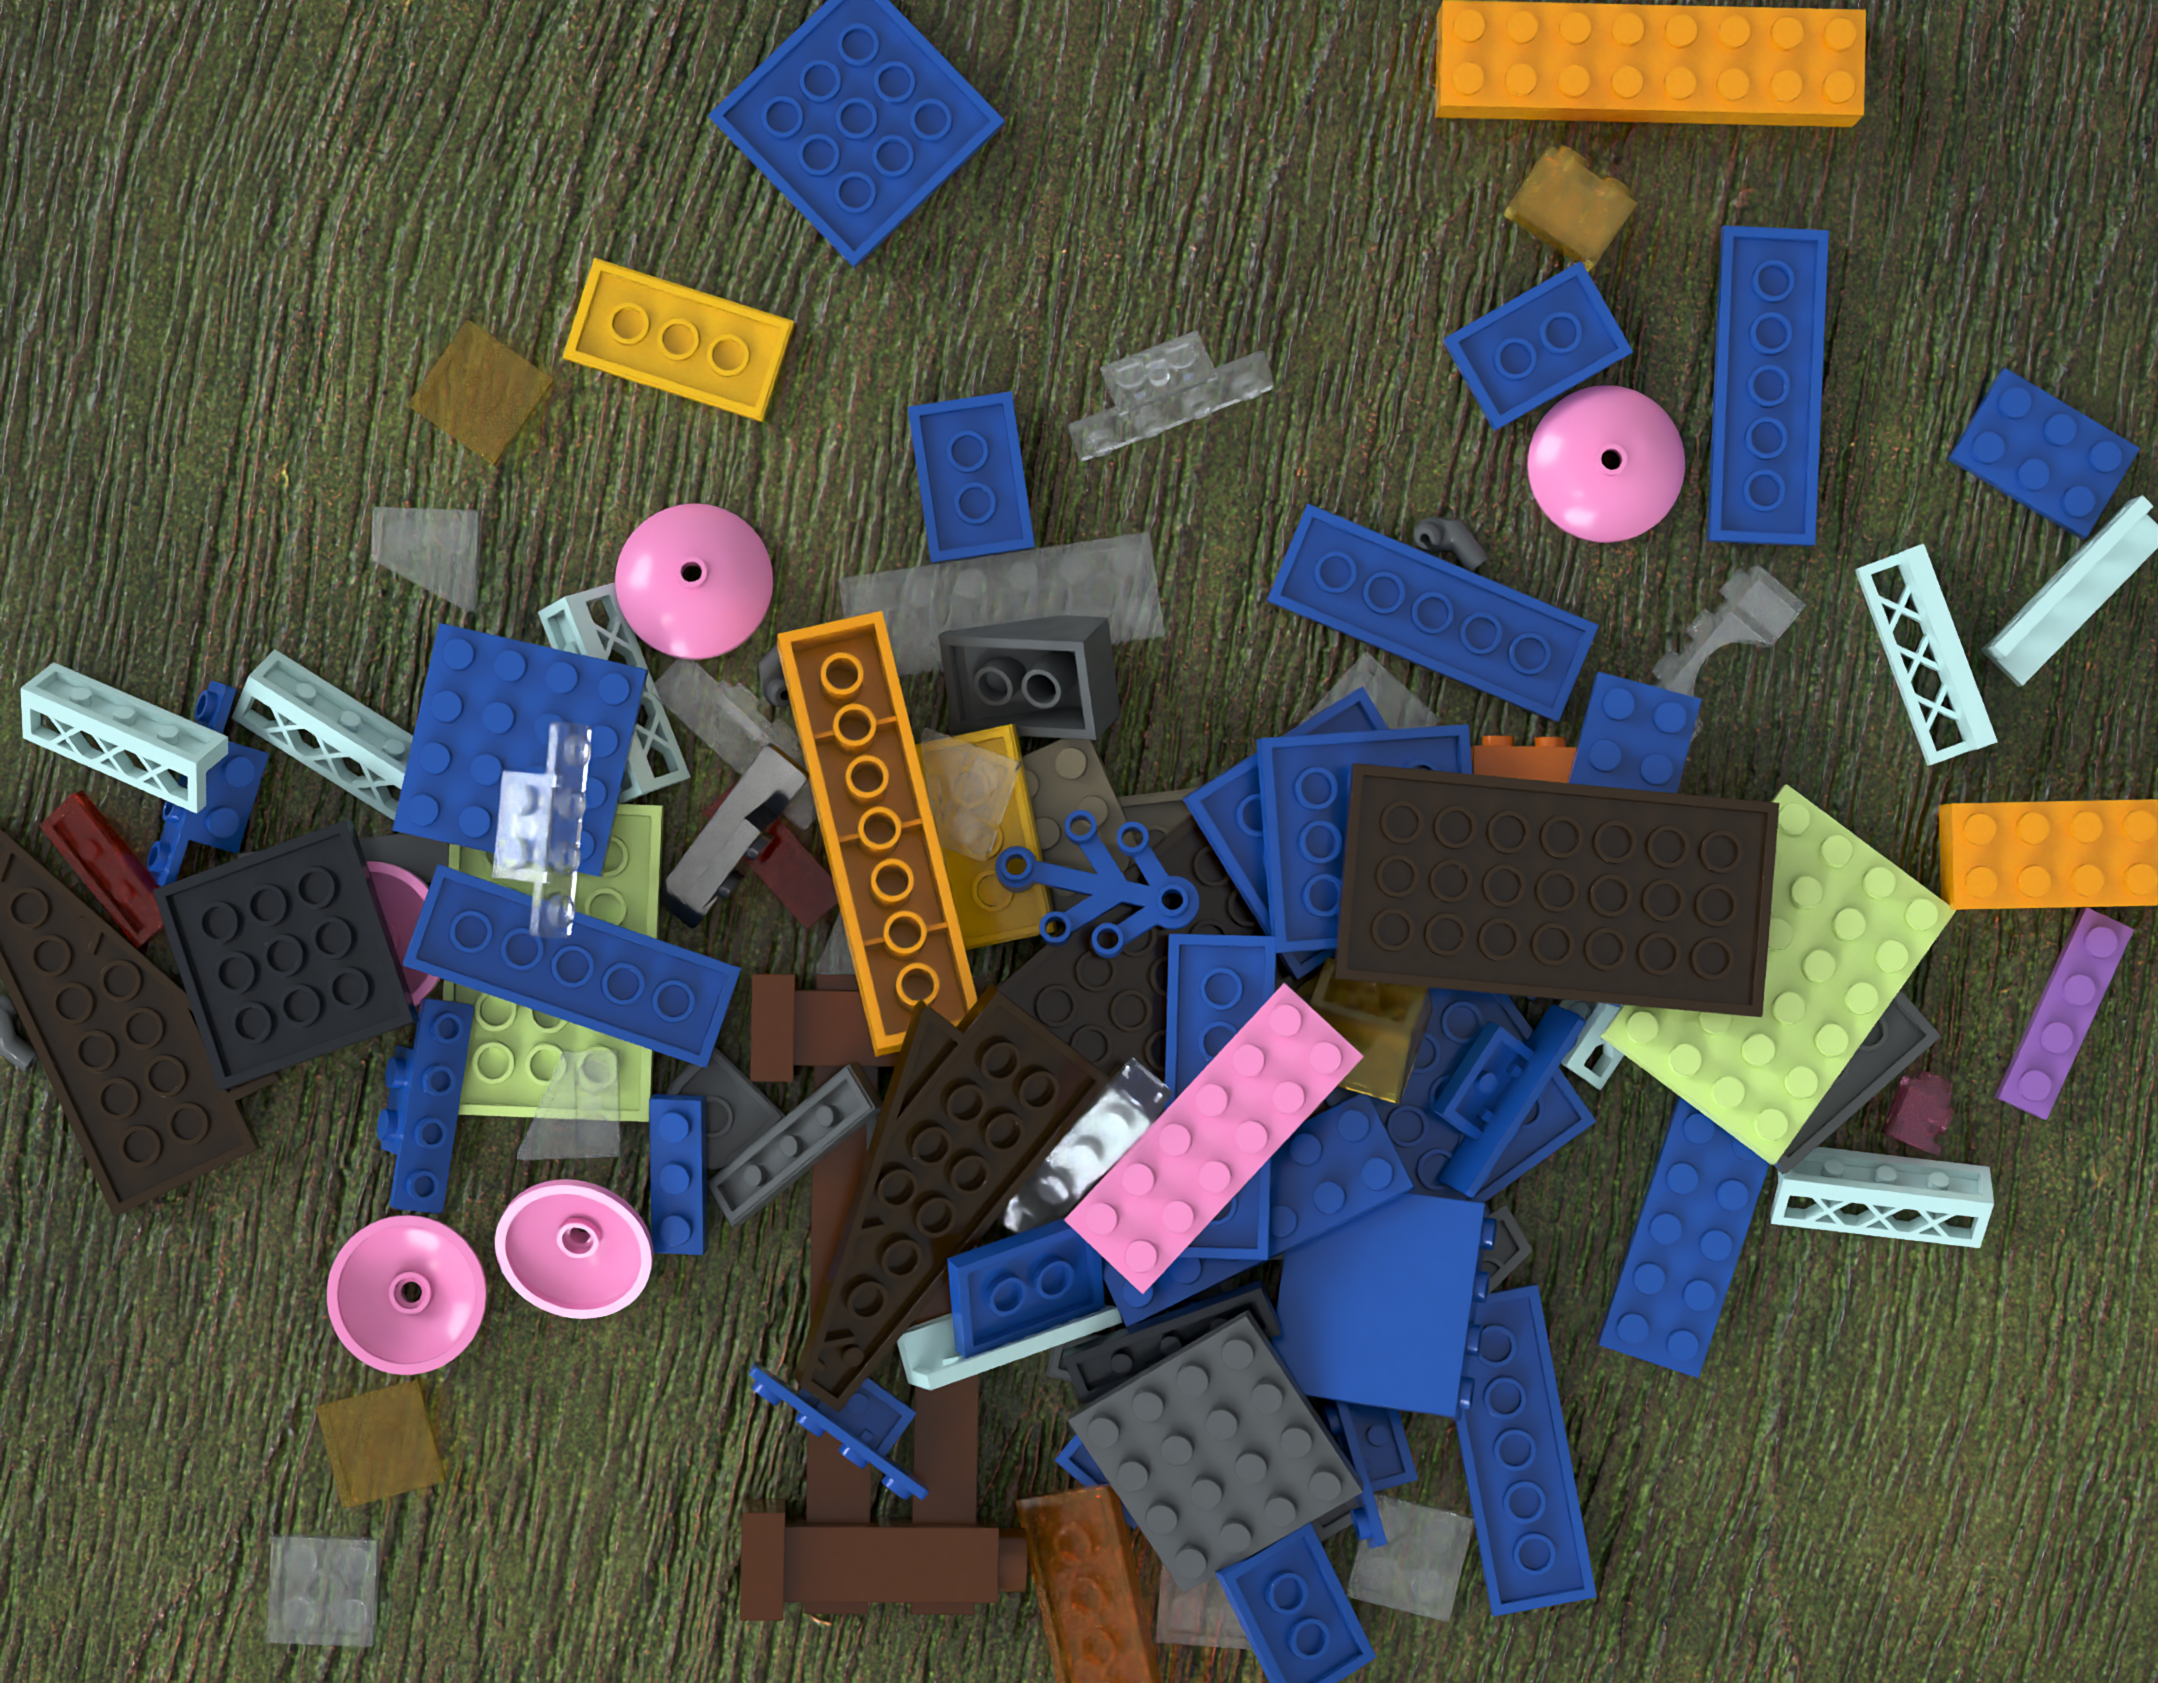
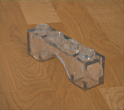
M1760 565L1750 568L1746 573L1738 568L1720 588L1719 593L1725 599L1714 612L1711 613L1708 609L1704 608L1687 627L1685 633L1691 639L1681 651L1677 653L1670 648L1651 670V673L1657 677L1651 686L1694 697V684L1697 673L1705 659L1721 646L1736 643L1749 644L1763 649L1773 646L1807 605ZM1699 714L1697 715L1691 742L1704 727Z
M1132 1057L1106 1084L997 1219L1014 1234L1061 1219L1154 1123L1173 1091Z

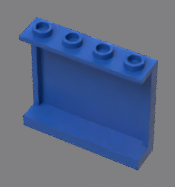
M1405 1193L1285 1252L1276 1315L1281 1324V1334L1272 1337L1271 1344L1306 1397L1450 1417L1455 1421H1461L1462 1409L1471 1410L1474 1399L1475 1378L1467 1377L1470 1356H1479L1482 1342V1324H1475L1477 1302L1486 1303L1489 1291L1490 1272L1482 1271L1485 1250L1493 1251L1497 1234V1219L1489 1218L1490 1210L1485 1203Z

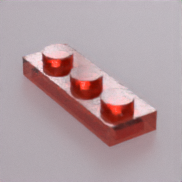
M741 778L702 811L709 820H711ZM779 818L768 832L774 837L771 844L755 862H752L750 859L746 862L805 929L809 930L838 904L833 878Z
M81 790L70 795L39 826L134 946L139 948L149 943L165 928L152 891L160 886L156 884L152 876L85 792Z

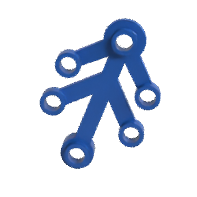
M1076 810L1068 815L1065 820V832L1070 842L1079 845L1097 874L1037 861L1035 855L1030 850L1020 846L1005 849L996 861L995 870L998 881L1003 888L1010 892H1025L1033 885L1039 884L1090 896L1064 913L1052 911L1043 916L1039 925L1040 934L1043 941L1053 947L1065 945L1070 940L1072 933L1122 903L1142 907V909L1118 925L1103 923L1095 928L1092 934V945L1094 951L1100 957L1109 959L1118 956L1122 952L1124 945L1157 925L1169 930L1184 928L1195 919L1199 911V895L1194 885L1185 878L1168 876L1149 846L1147 829L1139 822H1127L1119 828L1117 832V845L1124 855L1133 857L1148 885L1126 880L1099 838L1094 816L1085 810ZM1078 820H1085L1091 825L1090 831L1083 836L1075 835L1071 831L1073 823ZM1135 831L1140 833L1143 837L1142 843L1137 847L1126 846L1123 843V838L1128 832ZM1013 859H1022L1026 862L1027 866L1023 873L1013 875L1006 869L1008 863ZM1171 893L1178 894L1183 899L1182 905L1175 910L1167 909L1162 903L1166 895ZM1053 921H1060L1065 924L1066 930L1059 937H1051L1046 933L1048 924ZM1104 933H1113L1118 937V943L1111 949H1104L1098 944L1099 937Z

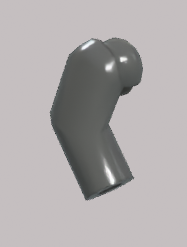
M1428 517L1421 520L1414 530L1413 540L1419 549L1424 551H1453L1468 571H1472L1490 558L1465 522L1460 519Z
M776 642L759 662L762 695L766 701L773 706L784 708L791 704Z
M0 995V1055L22 1071L27 1072L39 1057L34 1046L15 1032L12 1020L18 1016V1012L11 997Z

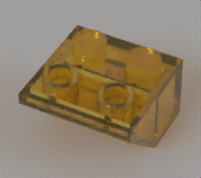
M1548 144L1503 215L1575 264L1582 261L1587 272L1590 273L1638 203L1629 198L1632 193L1631 190L1619 180L1609 175H1605L1601 179L1585 168L1587 161L1576 151L1564 145L1556 149Z
M1327 957L1309 1006L1364 1056L1337 1086L1400 1104L1433 1011L1429 988L1333 979L1335 959Z

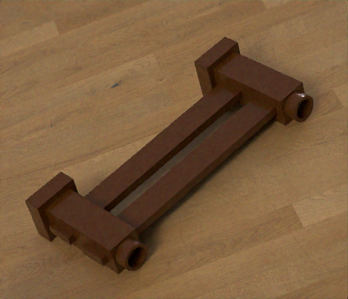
M752 972L750 1082H793V1065L814 1066L815 1092L848 1064L859 1063L878 1093V1067H895L900 1051L878 1057L875 1056L856 975L816 974V989H795V973ZM972 977L977 1000L986 991V977ZM866 1124L812 1167L809 1328L867 1154ZM981 1239L977 1243V1248L981 1247ZM949 1278L916 1317L915 1325L952 1313ZM873 1371L869 1375L871 1379H873ZM979 1373L933 1390H927L914 1385V1410H916L917 1414L914 1416L913 1475L928 1486L929 1493L923 1501L912 1494V1517H870L871 1463H868L864 1469L860 1468L838 1451L843 1443L825 1431L820 1438L807 1430L806 1516H785V1498H743L740 1621H783L784 1602H804V1614H868L869 1602L910 1603L911 1614L975 1615V1603H998V1592L1026 1591V1528H999L995 1517H976Z

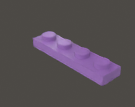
M2081 907L1994 1096L1995 1098L2040 1119L2047 1120L2132 936L2133 928L2090 908Z

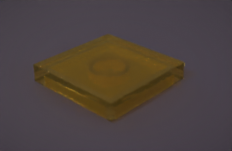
M467 319L407 405L496 467L553 386L555 380Z
M420 1378L316 1406L342 1509L447 1480Z

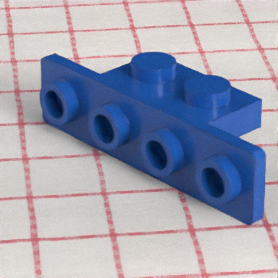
M211 681L208 690H203L196 702L194 717L198 720L197 724L223 734L236 688ZM228 741V754L206 772V806L196 814L167 800L165 801L163 820L166 823L160 841L153 843L147 858V870L150 871L149 881L161 887L176 882L189 840L238 854L269 753ZM181 774L178 785L188 789V776Z
M431 998L422 999L419 1007L418 1017L420 1021L417 1022L414 1047L396 1045L395 1057H390L387 1063L385 1082L390 1090L387 1109H383L379 1115L377 1134L379 1140H382L381 1149L397 1155L390 1197V1206L392 1208L437 1214L443 1211L474 1007L471 1004Z
M1553 1004L1548 1008L1526 1044L1522 1043L1502 1026L1491 1021L1487 1022L1431 1109L1466 1135L1439 1178L1443 1184L1473 1198L1480 1187L1488 1181L1494 1165L1509 1142L1519 1133L1523 1120L1536 1100L1546 1091L1549 1080L1565 1055L1575 1046L1578 1035L1586 1024V1020L1583 1017Z
M755 1361L749 1369V1375L756 1381L751 1388L761 1397L775 1406H778L781 1400L787 1402L799 1411L795 1417L799 1424L820 1438L825 1431L843 1443L838 1451L860 1468L864 1469L868 1463L874 1465L886 1474L881 1482L901 1498L908 1500L911 1494H914L922 1501L929 1493L928 1486L886 1456L917 1414L916 1410L868 1376L838 1413L804 1388H801L798 1392Z
M1327 1400L1328 1405L1322 1406L1324 1424L1332 1436L1337 1435L1341 1450L1364 1483L1363 1492L1355 1496L1357 1508L1351 1509V1518L1356 1535L1360 1541L1367 1540L1369 1549L1387 1545L1373 1492L1418 1480L1399 1411L1396 1409Z

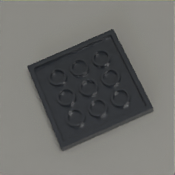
M353 820L338 822L152 890L219 1091L236 1087L420 1021Z

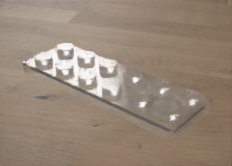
M1150 532L838 579L844 619L877 611L883 612L898 677L943 670L938 635L943 631L1066 615L1108 617L1111 645L1165 637Z

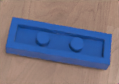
M654 1094L649 1099L651 1236L653 1252L704 1255L708 1250L706 1096Z

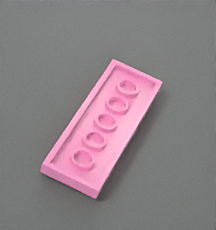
M1283 983L1064 1221L1137 1290L1144 1294L1364 1056L1286 983Z

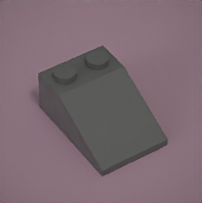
M1058 615L943 631L938 635L952 731L955 733H972L1015 724L1018 736L1097 740L1121 715L1108 617Z

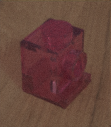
M1924 1070L1921 1071L1919 1079L1903 1075L1880 1133L1926 1153L1939 1156L1942 1146L1934 1143L1933 1140L1936 1133L1944 1134L1953 1116L1954 1106L1949 1104L1953 1094L1949 1092L1952 1082Z

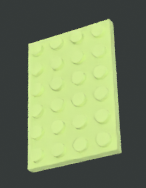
M1787 784L1780 788L1771 801L1780 804L1762 1017L1622 1005L1600 1035L1605 1041L1771 1165L1777 1163L1956 912V910H1950V905Z
M618 805L602 877L450 843L448 867L659 940L664 806ZM444 980L443 1000L468 1003L474 1007L458 1115L650 1122L649 1099L652 1097L653 1050Z

